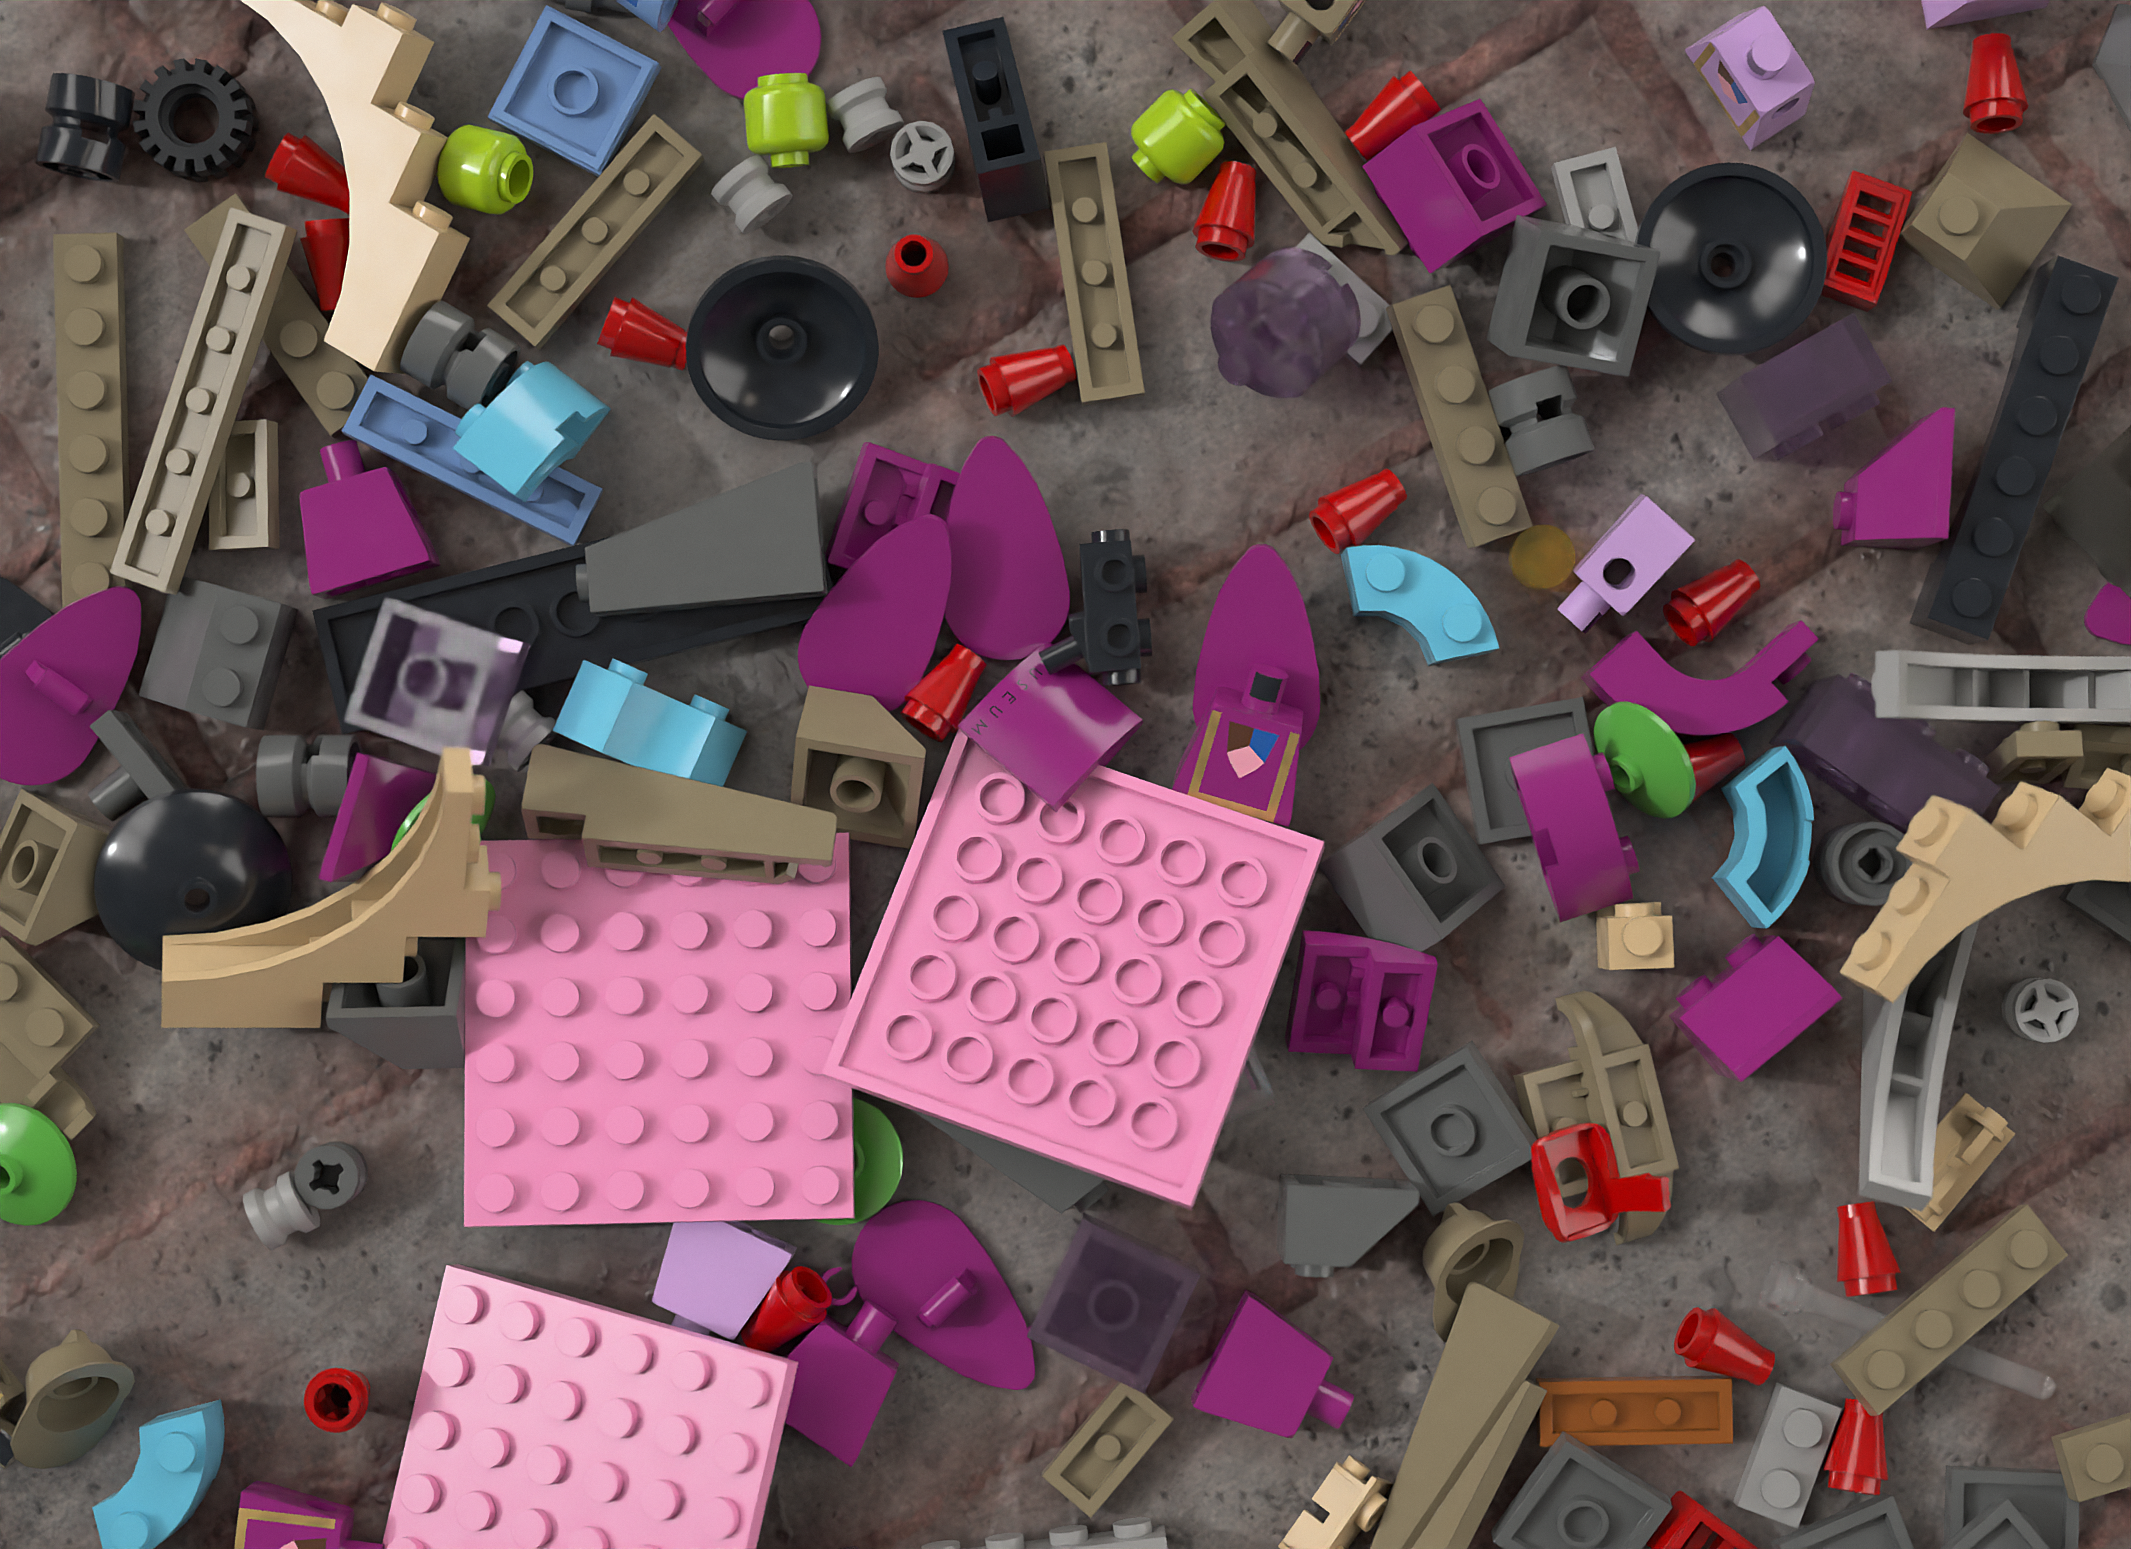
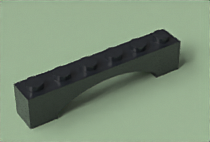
M2059 255L2037 268L2016 328H2019L2016 344L1991 428L1970 484L1949 530L1948 539H1945L1934 563L1930 564L1909 622L1910 624L1968 645L1989 640L2119 277Z

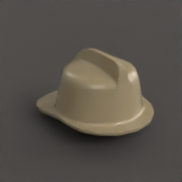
M1456 1202L1446 1206L1441 1225L1430 1235L1422 1250L1423 1266L1435 1288L1433 1305L1434 1330L1443 1342L1448 1340L1469 1283L1476 1281L1511 1298L1514 1297L1520 1254L1524 1242V1231L1517 1222L1507 1219L1496 1221L1486 1213L1468 1210Z
M71 1330L59 1346L53 1347L38 1356L31 1363L25 1378L27 1406L14 1429L10 1443L15 1459L26 1467L46 1469L69 1463L92 1449L107 1432L123 1400L130 1393L135 1383L132 1369L122 1362L113 1361L108 1352L95 1342H91L82 1330Z

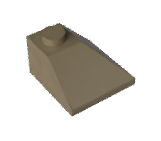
M1967 133L1902 225L1898 242L1998 310L2003 306L2072 204Z
M809 686L796 735L790 803L834 813L837 817L836 833H849L852 840L911 849L916 837L926 749L873 696Z
M21 788L0 835V926L23 942L37 946L99 914L94 890L95 867L101 847L113 827Z

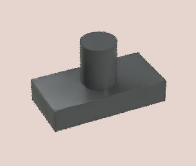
M108 710L90 725L91 729L121 764L117 770L88 792L94 805L110 821L114 822L145 796L151 799L166 792L189 789L126 712Z

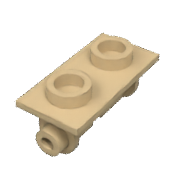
M1964 1093L1936 1128L1932 1199L1922 1212L1904 1208L1935 1232L2015 1135L2006 1126L2008 1122L1989 1107L1985 1109L1970 1095Z
M1351 1455L1348 1456L1343 1464L1336 1462L1329 1475L1312 1497L1313 1501L1330 1513L1325 1522L1323 1523L1308 1510H1303L1278 1547L1280 1549H1348L1361 1529L1367 1532L1380 1520L1388 1502L1384 1496L1392 1486V1483L1375 1476H1371L1369 1481L1366 1482L1364 1479L1370 1469Z

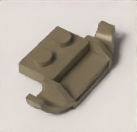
M2 936L0 938V1102L17 1103L36 1109L53 1121L61 1132L72 1140L97 1113L86 1093L60 1066L93 1034L100 1024L11 936Z
M1583 990L1555 998L1558 1011L1566 1015L1572 1026L1577 1045L1567 1047L1570 1057L1568 1061L1513 1075L1525 1122L1537 1139L1558 1129L1579 1123L1590 1122L1602 1126L1611 1138L1619 1177L1623 1178L1648 1172L1652 1176H1666L1670 1180V1200L1672 1196L1673 1172L1679 1169L1649 1044H1643L1630 1023L1613 1006L1592 992ZM1571 1157L1562 1160L1555 1169L1554 1174L1562 1198L1586 1192L1588 1189V1178L1584 1167L1578 1160ZM1666 1211L1619 1212V1228L1617 1232L1613 1233L1616 1246L1652 1235L1659 1227Z

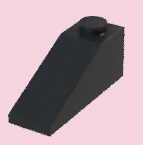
M1004 16L943 30L944 42L987 222L1050 208L1041 158Z

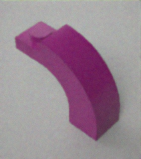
M1802 620L1788 624L1732 675L1720 680H1702L1689 677L1672 668L1639 632L1635 631L1626 635L1580 678L1607 706L1616 702L1639 704L1659 716L1678 737L1718 735L1746 728L1760 722L1787 704L1789 701L1772 682L1777 678L1784 685L1799 674L1811 662L1812 659L1805 651L1818 640V637Z

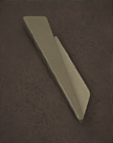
M1214 0L1171 37L1183 52L1216 81L1202 93L1203 96L1320 243L1336 247L1355 244L1385 249V254L1387 255L1398 253L1409 243L1408 239L1389 208L1377 197L1373 183L1362 167L1365 164L1299 67L1267 44L1274 31L1252 0Z
M537 744L532 749L521 806L528 838L582 840L588 867L769 884H782L795 879L799 864L819 865L825 868L831 866L837 831V817L831 812L544 744Z
M1473 1281L1468 1284L1370 1549L1468 1548L1547 1393V1390L1526 1377L1556 1334L1560 1326L1559 1324L1520 1301L1479 1282Z

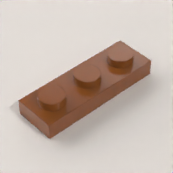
M1729 1376L1536 1378V1384L1547 1390L1536 1412L1537 1443L1540 1447L1552 1446L1562 1431L1587 1446L1733 1444L1732 1379Z

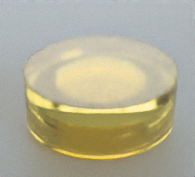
M1536 525L1526 529L1514 540L1509 552V564L1513 575L1526 587L1536 590L1550 589L1562 583L1570 575L1575 563V550L1572 541L1562 530L1551 525Z

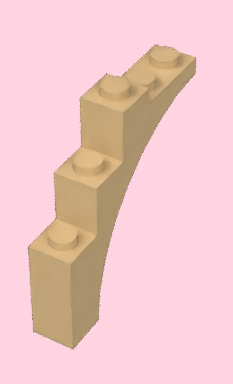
M241 0L266 18L299 54L325 98L341 142L350 192V244L341 295L324 341L373 371L405 374L400 370V362L408 341L427 311L442 299L470 240L469 237L449 226L453 219L450 214L432 204L424 202L438 172L437 167L440 153L448 137L431 128L435 120L433 116L406 103L434 41L413 30L417 19L384 2H381L378 10L375 11L352 4L349 10L332 0H319L318 3L311 0Z
M443 747L435 786L416 823L387 857L353 884L310 907L265 923L216 933L163 936L161 1028H320L322 1002H329L332 983H402L405 956L416 957L418 937H486L488 911L500 910L501 874L500 872H489L487 845H480L479 824H471L472 815H483L485 780L484 775H472L470 748Z
M2107 768L2099 781L2090 788L2079 810L2061 796L2021 781L2012 795L2002 803L1997 817L1991 825L1971 809L1932 795L1925 807L1913 817L1908 832L1896 848L1898 852L1913 862L1904 877L1893 886L1888 901L1867 932L1858 938L1853 946L1850 957L1840 970V973L1857 986L1894 1003L1929 959L1964 928L2003 904L2049 886L2087 880L2131 882V776Z

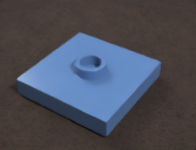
M546 5L494 103L488 119L492 123L599 177L615 158L660 72L661 66L649 57Z

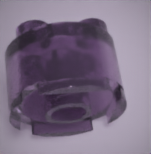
M1294 247L1280 248L1259 260L1215 298L1212 304L1210 327L1213 343L1219 355L1218 369L1224 379L1235 386L1245 385L1255 392L1269 397L1297 398L1304 394L1346 355L1359 336L1361 326L1360 309L1356 296L1349 284L1345 283L1341 287L1328 272L1332 267L1328 261L1320 255L1305 249Z

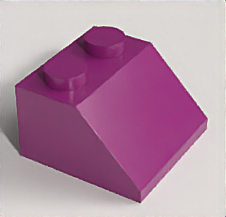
M1481 98L1413 126L1362 166L1373 183L1377 197L1389 208L1406 235L1411 251L1423 262L1429 274L1466 257L1513 228L1517 215L1530 217L1547 206V203Z
M1755 934L1746 937L1725 955L1724 958L1730 964L1711 981L1705 974L1698 977L1675 998L1681 1006L1673 1011L1669 1017L1718 1075L1742 1082L1842 999L1834 987L1779 936L1765 935L1760 940Z

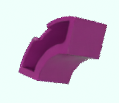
M1582 733L1509 757L1514 786L1531 833L1540 870L1560 922L1634 899L1629 875L1640 872V868L1628 835L1618 837L1605 792L1615 789L1604 754L1599 753L1592 756Z

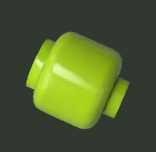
M783 73L757 77L758 87L749 90L744 97L746 136L749 150L756 155L770 156L771 168L808 166V153L822 150L827 145L829 139L824 90L818 85L808 83V74Z
M1192 88L1185 94L1174 89L1167 90L1132 125L1131 136L1139 149L1131 157L1139 168L1156 183H1159L1167 176L1175 183L1181 185L1188 184L1222 151L1224 139L1220 130L1226 123L1213 107Z
M464 125L454 130L448 137L440 153L437 167L438 172L436 174L441 192L451 204L488 214L501 215L512 209L515 204L523 201L528 195L533 180V164L531 158L526 153L524 145L516 136L479 126Z

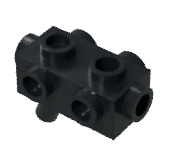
M1128 529L1092 532V543L1079 544L1084 611L1069 615V626L1072 636L1048 647L1038 654L1049 675L1084 658L1089 668V675H1102L1103 686L1141 683L1140 657L1152 656L1150 619H1137L1135 597L1137 593H1147L1144 554L1132 555L1130 531Z

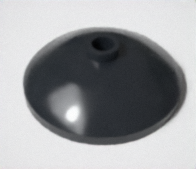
M1716 163L1697 168L1680 176L1669 184L1649 206L1639 225L1635 238V243L1661 251L1647 310L1654 320L1673 338L1695 350L1723 356L1746 355L1769 348L1793 333L1809 316L1819 299L1825 282L1827 270L1826 241L1821 224L1813 208L1806 198L1787 180L1769 170L1750 164ZM1721 257L1727 260L1731 269L1729 277L1722 278L1713 273L1711 269L1712 258Z
M774 255L760 257L728 270L717 278L700 297L692 312L687 328L686 361L693 386L703 403L714 415L730 427L747 435L766 440L788 441L804 439L825 432L842 422L865 398L874 380L878 365L879 343L877 329L870 308L861 293L849 280L834 269L817 261L798 256ZM777 326H787L793 331L792 335L786 340H776L770 335V332Z
M181 789L166 792L148 799L133 808L121 818L106 837L97 858L94 874L95 900L98 912L110 936L131 957L162 971L163 936L216 933L265 923L285 916L290 904L293 883L289 855L274 825L259 810L246 801L224 792L209 789ZM192 889H203L209 894L207 900L198 905H192L184 899L186 894Z

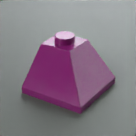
M1941 407L1911 423L1844 483V491L1836 493L1833 505L1834 529L1842 530L1841 546L1919 550L1948 539L1955 408Z
M357 753L318 878L329 882H355L391 853L395 836L407 816L432 792L437 773L385 757Z

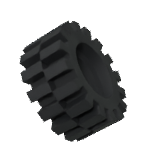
M184 58L174 60L175 69L170 71L165 66H160L154 70V73L159 78L153 84L145 79L139 88L146 94L144 100L135 99L133 111L139 115V121H133L134 130L143 140L139 143L145 152L152 156L158 164L182 179L186 180L187 177H191L196 182H208L207 176L214 175L217 179L229 176L226 168L233 164L239 169L246 162L241 157L245 148L253 152L256 141L251 137L252 130L259 131V120L252 112V110L256 109L253 99L245 92L246 89L226 70L218 65L216 67L212 66L207 60L195 58V64H190ZM201 97L214 102L219 113V124L216 132L202 143L190 144L181 141L177 137L173 126L176 110L182 103L191 98Z

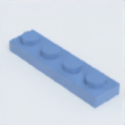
M370 375L342 430L344 435L569 546L577 545L603 493L602 488L557 467L524 502L453 449L460 439L455 434V431L462 419L382 379Z

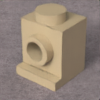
M1661 902L1618 903L1596 911L1598 968L1607 970L1674 968L1672 916L1661 915Z

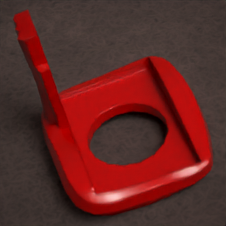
M1590 1122L1579 1123L1558 1129L1538 1138L1532 1144V1172L1542 1219L1548 1230L1561 1243H1568L1602 1232L1612 1225L1617 1219L1619 1212H1665L1671 1208L1669 1200L1670 1180L1666 1176H1652L1648 1172L1623 1178L1619 1177L1611 1138L1606 1130L1598 1124ZM1567 1157L1578 1160L1584 1167L1588 1178L1586 1197L1575 1208H1570L1563 1204L1561 1192L1554 1175L1559 1163Z

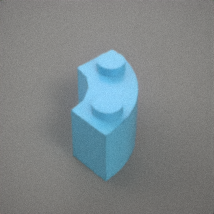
M526 361L516 370L506 388L487 408L477 403L465 414L456 428L455 434L460 439L453 449L513 495L526 502L555 468L564 461L573 459L611 408L552 363L542 362L533 365L531 362Z
M1363 545L1348 547L1342 552L1341 558L1353 616H1379L1401 625L1419 643L1428 666L1488 654L1499 649L1495 631L1481 603L1472 591L1444 566L1413 551L1390 546Z
M612 658L608 670L583 660L553 731L632 766L723 787L747 733L746 730L725 722L730 709L694 694L690 705H687L645 687L643 684L648 673Z
M1786 746L1770 748L1721 788L1733 811L1735 836L1728 859L1714 874L1712 879L1750 926L1755 928L1767 929L1781 916L1799 891L1810 864L1808 858L1812 837V821H1814L1813 805L1804 775Z
M221 1399L159 1415L139 1427L140 1455L132 1478L121 1490L92 1507L103 1549H154L180 1529L194 1515L204 1499L212 1480L216 1478L221 1463L225 1434Z

